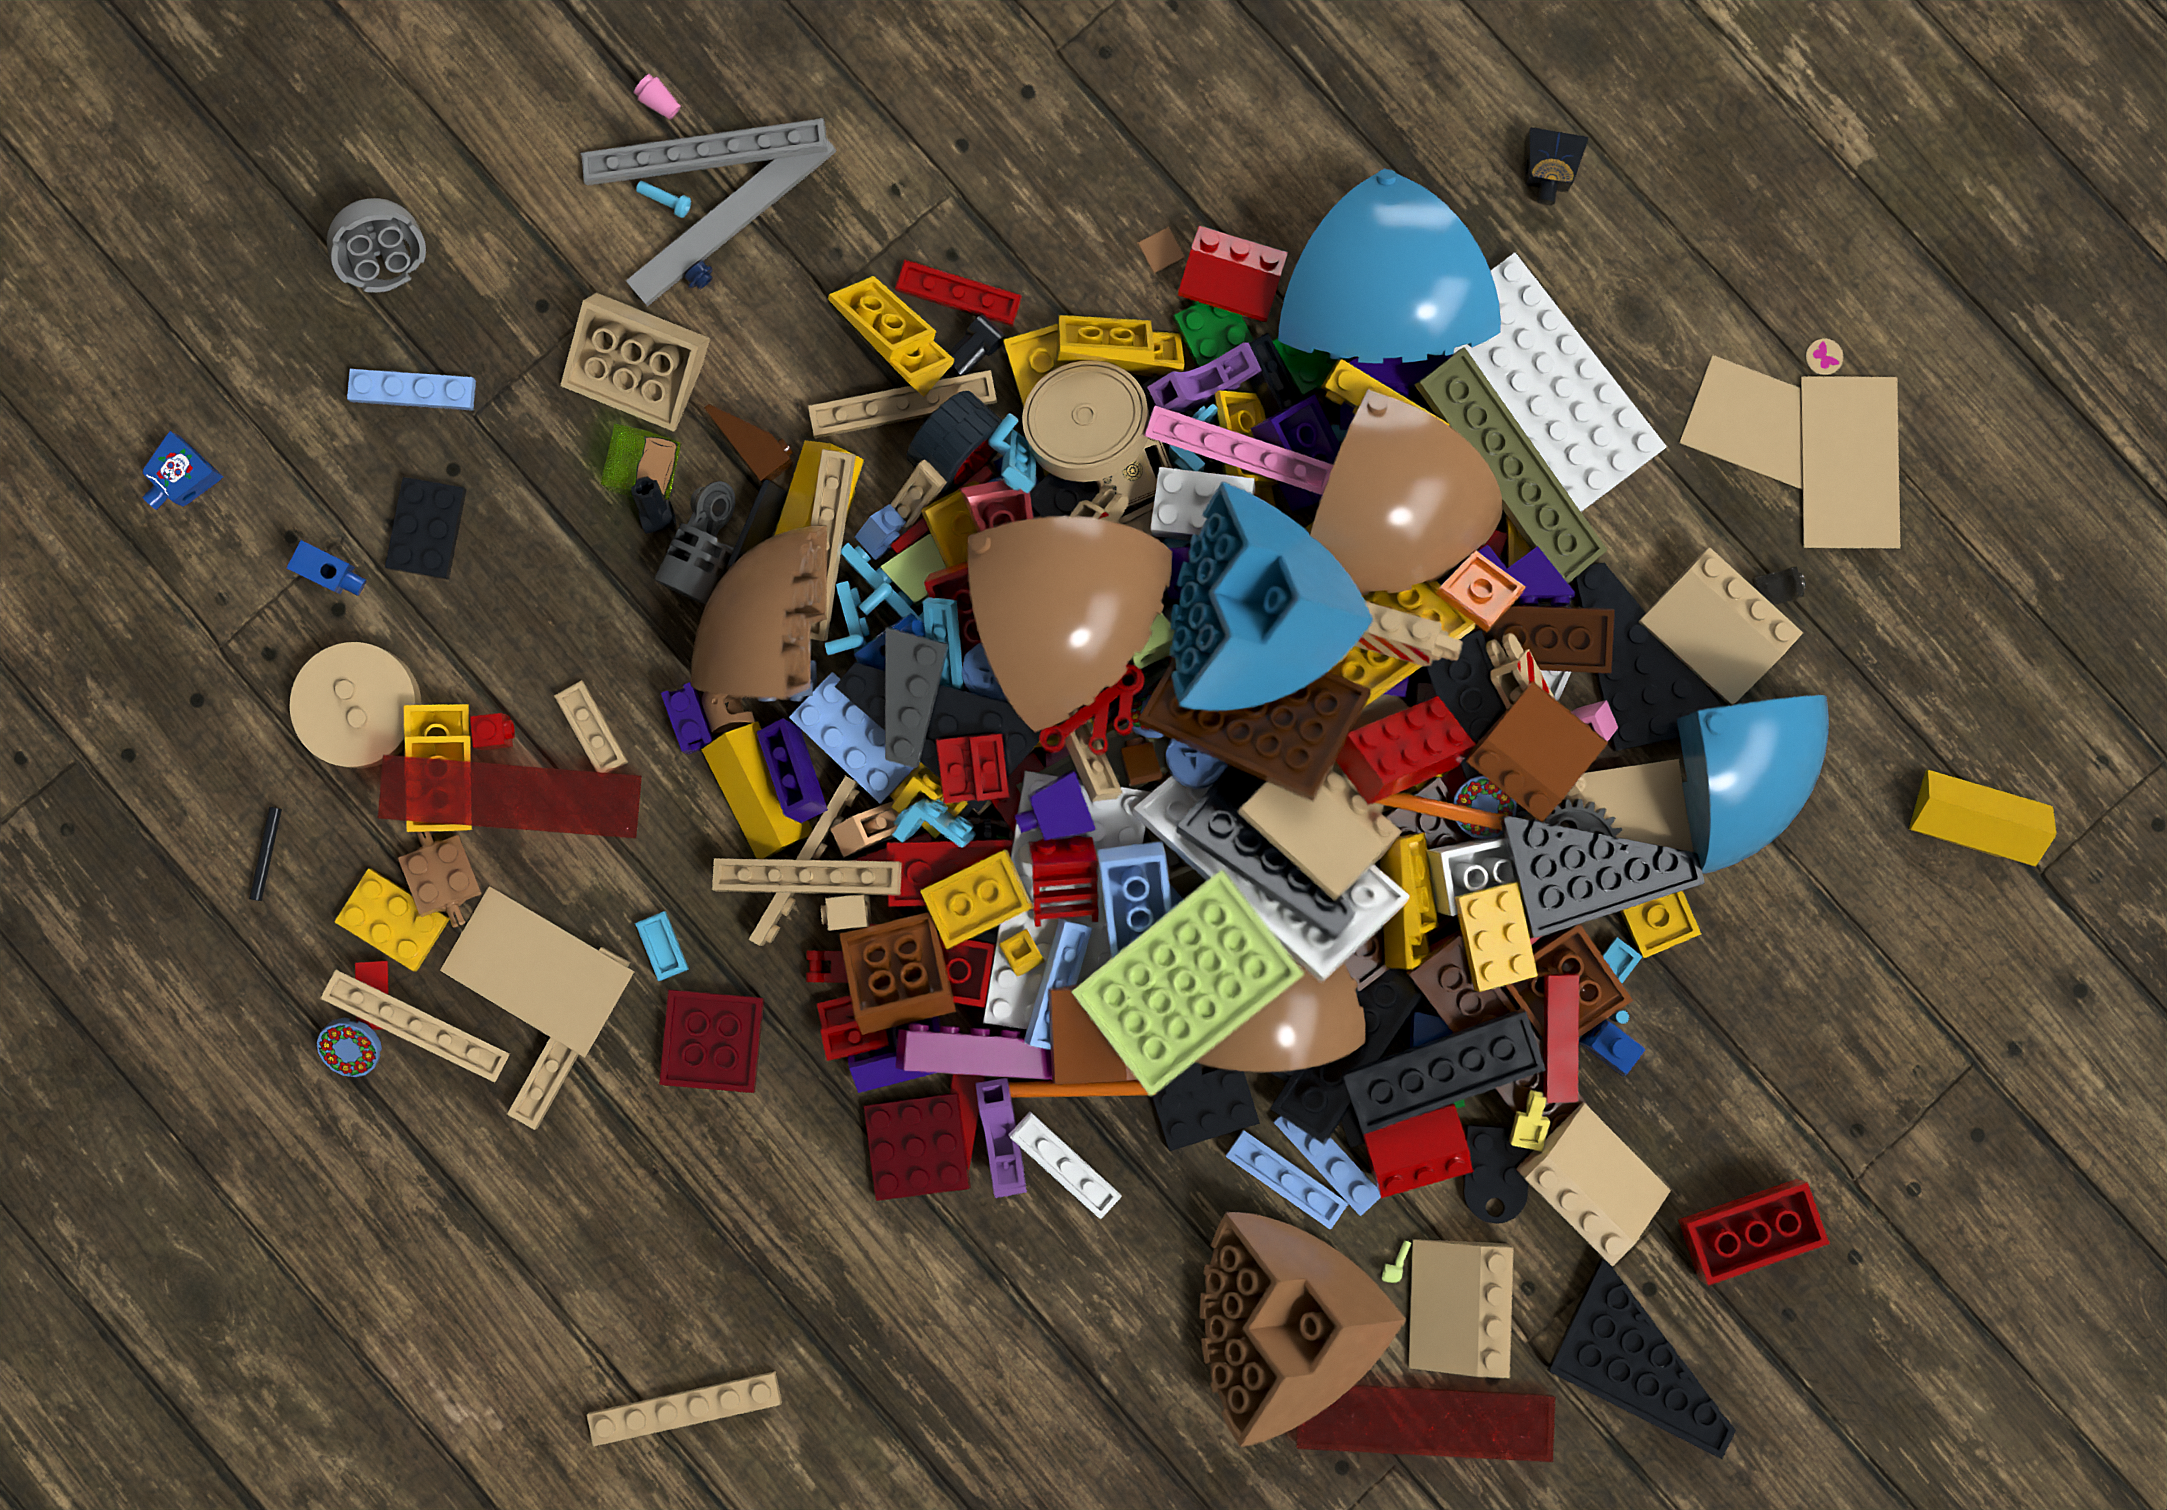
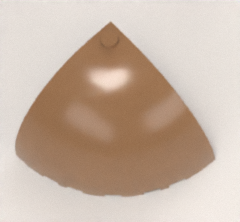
M1367 390L1332 468L1310 536L1320 542L1336 558L1349 574L1361 595H1368L1369 592L1387 590V594L1410 590L1414 584L1424 581L1431 583L1450 574V569L1456 567L1461 562L1463 563L1481 545L1484 546L1501 520L1503 509L1502 496L1497 480L1487 462L1457 431L1433 415L1413 405Z
M1083 517L1027 519L997 526L968 536L970 593L983 647L1004 694L1018 715L1034 732L1070 718L1069 713L1083 704L1086 706L1092 704L1095 701L1094 697L1106 685L1111 688L1128 670L1125 665L1135 652L1140 653L1147 644L1152 634L1150 627L1157 614L1161 615L1164 606L1161 604L1165 587H1169L1172 570V551L1154 537L1126 525Z
M827 525L796 528L775 535L746 552L729 568L708 599L698 625L692 656L691 687L716 694L780 699L788 698L811 688V624L827 620Z
M1294 959L1305 975L1195 1062L1239 1071L1276 1072L1314 1067L1350 1054L1365 1043L1363 1006H1359L1355 991L1358 987L1356 979L1351 978L1343 962L1321 983Z
M1226 1212L1211 1243V1246L1214 1248L1211 1263L1205 1265L1204 1268L1206 1293H1201L1200 1319H1205L1206 1338H1201L1205 1364L1210 1363L1212 1383L1210 1385L1212 1392H1218L1224 1407L1221 1415L1238 1445L1244 1447L1279 1436L1308 1421L1338 1400L1372 1368L1390 1345L1406 1319L1382 1289L1362 1269L1338 1250L1317 1237L1282 1221L1256 1214Z

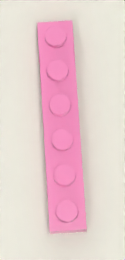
M1154 405L1144 435L1321 495L1324 493L1334 466Z

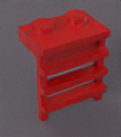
M1074 836L1069 839H1040L1029 842L1035 927H1041V919L1091 916L1092 922H1098V860L1093 837ZM1091 884V887L1040 891V887ZM1091 899V903L1040 907V903Z

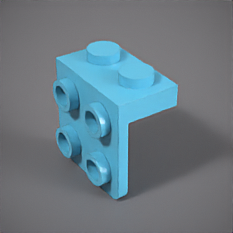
M1214 404L1208 408L1202 406L1192 418L1213 425L1216 421L1218 408ZM1173 445L1169 446L1168 459L1175 467L1174 469L1204 472L1205 463L1194 452Z
M926 796L914 805L911 804L908 809H904L893 823L897 828L892 835L899 841L904 842L913 836L923 822L926 821L958 846L964 847L974 839L976 833L972 830L973 825L961 816L956 818L946 811L948 807L940 799L935 801Z

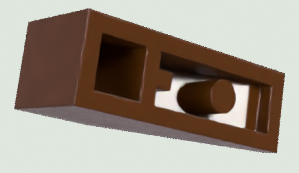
M710 404L704 407L762 484L765 480L771 482L794 464L789 457L793 451L783 438L777 441L771 433Z

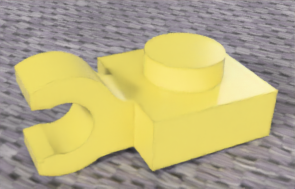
M1530 1090L1527 1098L1526 1113L1516 1112L1509 1139L1511 1145L1543 1151L1550 1124L1548 1117L1542 1116L1546 1104V1097H1542L1543 1092Z

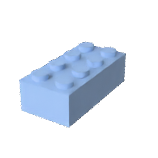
M832 672L813 691V696H809L789 718L875 800L884 805L891 798L890 794L914 768L885 760V731L835 688L841 679Z
M1162 841L1098 850L1111 959L1172 910L1166 858Z

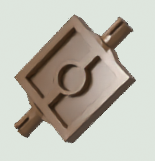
M430 831L424 832L426 838L423 832H416L422 847L398 859L419 915L424 917L434 912L447 911L452 927H458L455 914L459 924L463 925L465 920L459 906L466 900L482 893L459 835L434 842Z

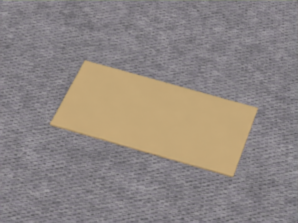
M1712 355L1680 444L1803 490L1801 388Z
M1801 376L1804 548H1900L1897 377Z
M1679 759L1584 773L1583 775L1587 782L1586 788L1572 796L1568 793L1563 799H1569L1572 807L1575 799H1582L1583 808L1588 802H1595L1594 812L1600 808H1605L1604 819L1609 817L1616 818L1611 825L1612 829L1622 828V831L1616 835L1618 838L1693 852ZM1561 801L1558 805H1559L1560 808L1562 809V801ZM1532 814L1521 817V819L1530 821L1537 819ZM1565 821L1560 824L1562 827L1571 828Z
M490 886L440 970L584 1058L634 974V971Z

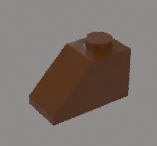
M1144 737L1125 741L1126 747L1120 749L1128 787L1162 779L1153 742L1145 743Z

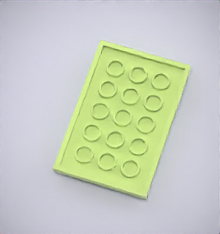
M1221 870L1075 988L1072 993L1148 1094L1152 1096L1305 975V973L1226 872Z

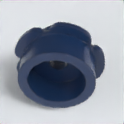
M703 261L693 266L684 276L690 283L688 287H697L700 290L709 284L713 279L711 276L712 267H708Z

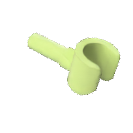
M1404 1240L1395 1260V1265L1384 1264L1382 1272L1383 1281L1396 1283L1401 1280L1403 1275L1402 1266L1411 1246L1410 1242Z

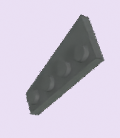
M890 627L886 628L885 760L917 768L949 644Z

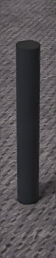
M269 807L249 896L251 900L262 901L282 812V809Z

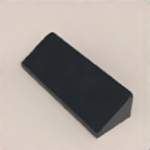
M1266 333L1249 342L1262 371L1250 377L1249 381L1268 418L1302 401L1270 335Z
M768 480L763 481L728 561L729 567L753 547L771 538L788 493Z

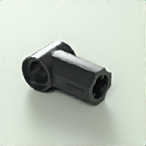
M985 314L979 316L970 324L966 330V335L948 352L954 358L951 368L960 376L966 375L986 355L990 356L1003 345V340L1007 336Z
M648 476L637 479L636 484L631 487L638 507L639 517L645 534L677 526L672 504L669 499L665 500L657 480H652Z

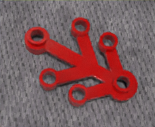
M1126 664L1125 667L1128 670L1111 688L1108 687L1094 697L1095 701L1089 706L1085 705L1060 726L1053 725L1043 729L1039 736L1042 747L1050 753L1059 752L1064 748L1066 738L1095 716L1093 736L1089 739L1088 745L1093 754L1103 755L1108 750L1106 729L1109 704L1119 696V716L1114 720V729L1119 735L1130 734L1133 730V721L1131 719L1133 695L1139 693L1144 686V675L1140 668L1132 664ZM1126 676H1132L1135 680L1132 685L1126 686L1122 683L1123 679ZM1127 720L1129 727L1125 730L1119 729L1117 727L1119 721ZM1056 735L1059 737L1058 744L1049 745L1047 743L1048 738ZM1102 740L1104 747L1096 750L1092 747L1093 742Z

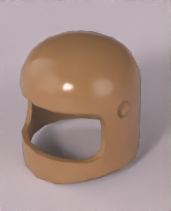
M704 692L701 704L712 734L729 732L755 722L752 712H744L742 706V698L744 696ZM726 702H729L728 708L725 706Z

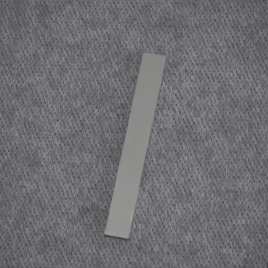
M821 118L583 152L581 156L584 183L588 186L828 152L825 122Z
M827 139L828 152L774 159L627 279L626 282L648 307L681 280L693 266L704 261L835 154L836 148Z

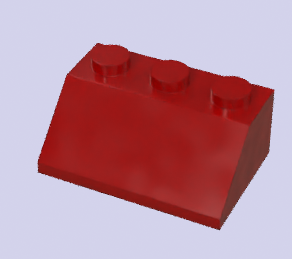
M1198 226L1177 296L1267 322L1288 252Z
M1454 1103L1363 1135L1371 1174L1381 1198L1473 1172L1469 1148Z

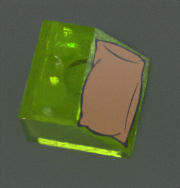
M614 424L601 485L607 491L632 496L631 487L636 484L637 479L648 476L652 480H657L665 500L669 499L681 443L646 430Z

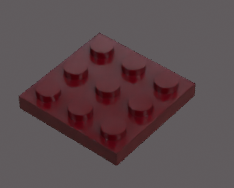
M668 990L659 1085L755 1093L764 998Z
M959 1093L864 1106L876 1201L971 1188Z

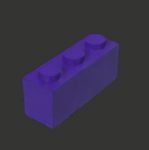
M781 719L757 731L784 816L803 823L827 811L828 809L801 728L785 719Z

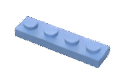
M350 369L347 400L359 403L473 410L476 380L473 377Z
M1059 919L1024 1040L1026 1044L1051 1050L1048 989L1076 985L1092 927Z
M1278 1116L1273 1121L1360 1216L1381 1198L1377 1187L1331 1137L1323 1145L1281 1116Z
M1242 1130L1225 1155L1330 1230L1349 1204L1245 1130Z

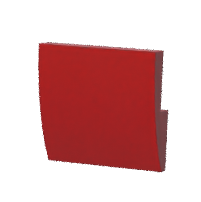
M1002 733L935 739L944 804L1009 797Z
M851 995L817 1003L822 1028L820 1031L827 1061L889 1046L887 1029L862 1035L855 1019Z

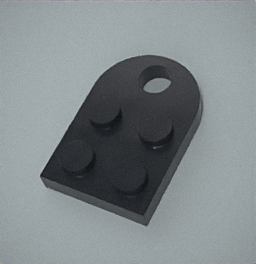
M1466 1125L1465 1138L1469 1148L1473 1172L1463 1175L1464 1201L1468 1209L1485 1222L1494 1224L1508 1222L1521 1213L1527 1202L1528 1181L1516 1168L1530 1155V1149L1510 1144L1509 1139L1512 1128ZM1492 1198L1500 1199L1503 1204L1501 1213L1496 1216H1491L1486 1211V1204Z

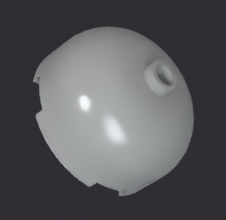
M368 198L349 204L335 216L327 234V250L337 276L344 283L348 282L362 287L365 292L390 291L411 280L412 278L407 273L417 269L420 262H424L426 255L425 241L414 217L399 204L386 199ZM403 239H405L410 246V258L404 245ZM382 255L388 270L404 272L391 280L376 279L375 277L379 274L380 267L375 256Z

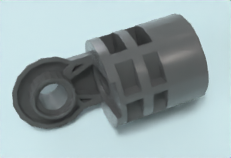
M722 481L709 483L705 487H700L694 491L690 499V507L693 513L688 524L680 523L654 577V580L661 585L704 605L707 604L708 599L720 581L734 550L733 547L717 542L718 538H716L719 530L728 523L735 509L734 491L728 483Z

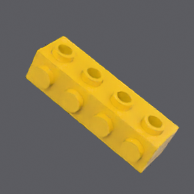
M1343 359L1335 362L1321 386V389L1327 392L1325 397L1341 406L1345 402L1354 408L1352 413L1355 415L1367 390H1371L1413 405L1433 415L1448 426L1450 425Z

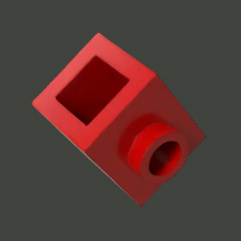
M503 713L470 716L473 748L483 751L513 747L512 739L515 738V727L513 720H510V716Z

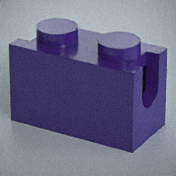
M691 682L684 684V688L673 692L667 690L661 693L681 751L688 755L700 751L715 740V736L710 732L702 709L699 692L691 687ZM703 739L702 741H700V742H698V743L691 744V743L694 742V741Z

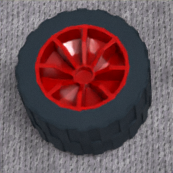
M961 391L942 403L922 424L908 447L907 461L914 468L923 460L929 462L947 481L941 492L944 495H948L956 491L985 465L988 466L996 456L997 451L989 446L988 439L1003 420L972 392Z

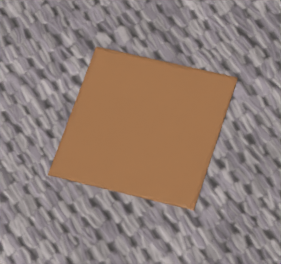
M1169 227L1138 242L1154 273L1185 258Z

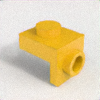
M919 773L913 776L909 783L904 781L893 795L897 800L892 805V808L901 813L904 809H908L911 804L913 805L922 792L936 801L942 797V791L939 788L941 784L931 775L925 774L923 776Z

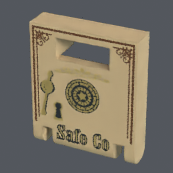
M1148 437L1142 452L1128 467L1108 478L1095 481L1098 490L1108 486L1114 489L1115 495L1122 493L1128 498V506L1155 496L1158 476L1154 475L1145 448L1154 445L1162 467L1172 468L1162 442Z

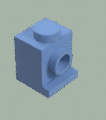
M889 504L871 515L855 538L876 560L892 550L890 545L901 537L899 531L906 524V521Z

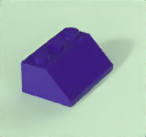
M1315 394L1250 428L1257 440L1334 465L1341 448ZM1276 480L1292 512L1313 505L1322 499L1323 495Z
M939 1016L887 1028L889 1046L848 1056L849 1069L858 1093L937 1073L904 1071L895 1068L898 1029L909 1030V1024L929 1025L928 1031L940 1032L941 1023Z

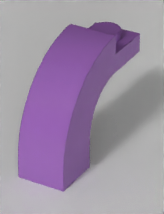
M1243 342L1204 366L1186 372L1172 371L1149 385L1148 389L1156 406L1176 413H1182L1214 401V394L1219 390H1236L1241 387L1240 383L1259 373L1262 369L1249 343Z
M1003 1078L976 1083L979 1112L986 1137L995 1198L1025 1193L1027 1190L1021 1147L1008 1135L1017 1126L1008 1080Z

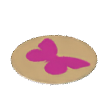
M1825 338L1818 339L1809 346L1806 359L1809 367L1814 372L1821 375H1829L1841 367L1843 352L1835 341Z

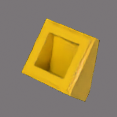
M1027 928L999 943L1017 977L1045 962Z

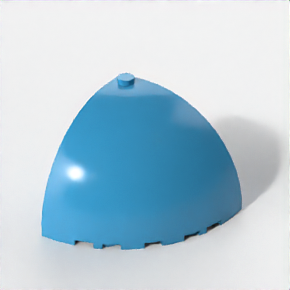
M1384 168L1349 191L1330 210L1311 236L1296 264L1285 294L1279 323L1278 341L1308 353H1312L1314 349L1329 352L1331 359L1339 360L1340 357L1352 358L1356 356L1358 357V362L1383 363V358L1402 357L1403 363L1427 360V354H1444L1447 356L1454 354V348L1468 344L1472 348L1501 333V316L1497 290L1483 253L1459 217L1442 200L1423 186L1396 174L1393 170Z
M1221 482L1202 514L1207 519L1199 536L1193 534L1190 543L1192 545L1189 550L1190 563L1183 562L1177 586L1182 587L1179 605H1173L1170 629L1176 631L1172 639V646L1170 647V656L1176 658L1177 671L1172 674V679L1179 706L1201 710H1232L1260 705L1291 694L1313 682L1336 665L1374 621L1360 591L1349 574L1320 542L1311 537L1307 530L1277 508L1225 482Z
M1802 696L1696 711L1677 719L1687 782H1683L1682 786L1693 852L1698 853L1703 874L1737 864L1756 854L1777 838L1799 814L1815 787L1826 755L1829 731L1827 696Z

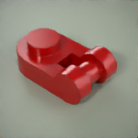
M806 951V960H809V973H806V982L848 983L843 951ZM822 960H831V973H822Z

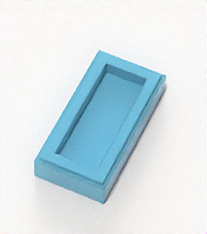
M666 911L635 923L658 981L689 970Z

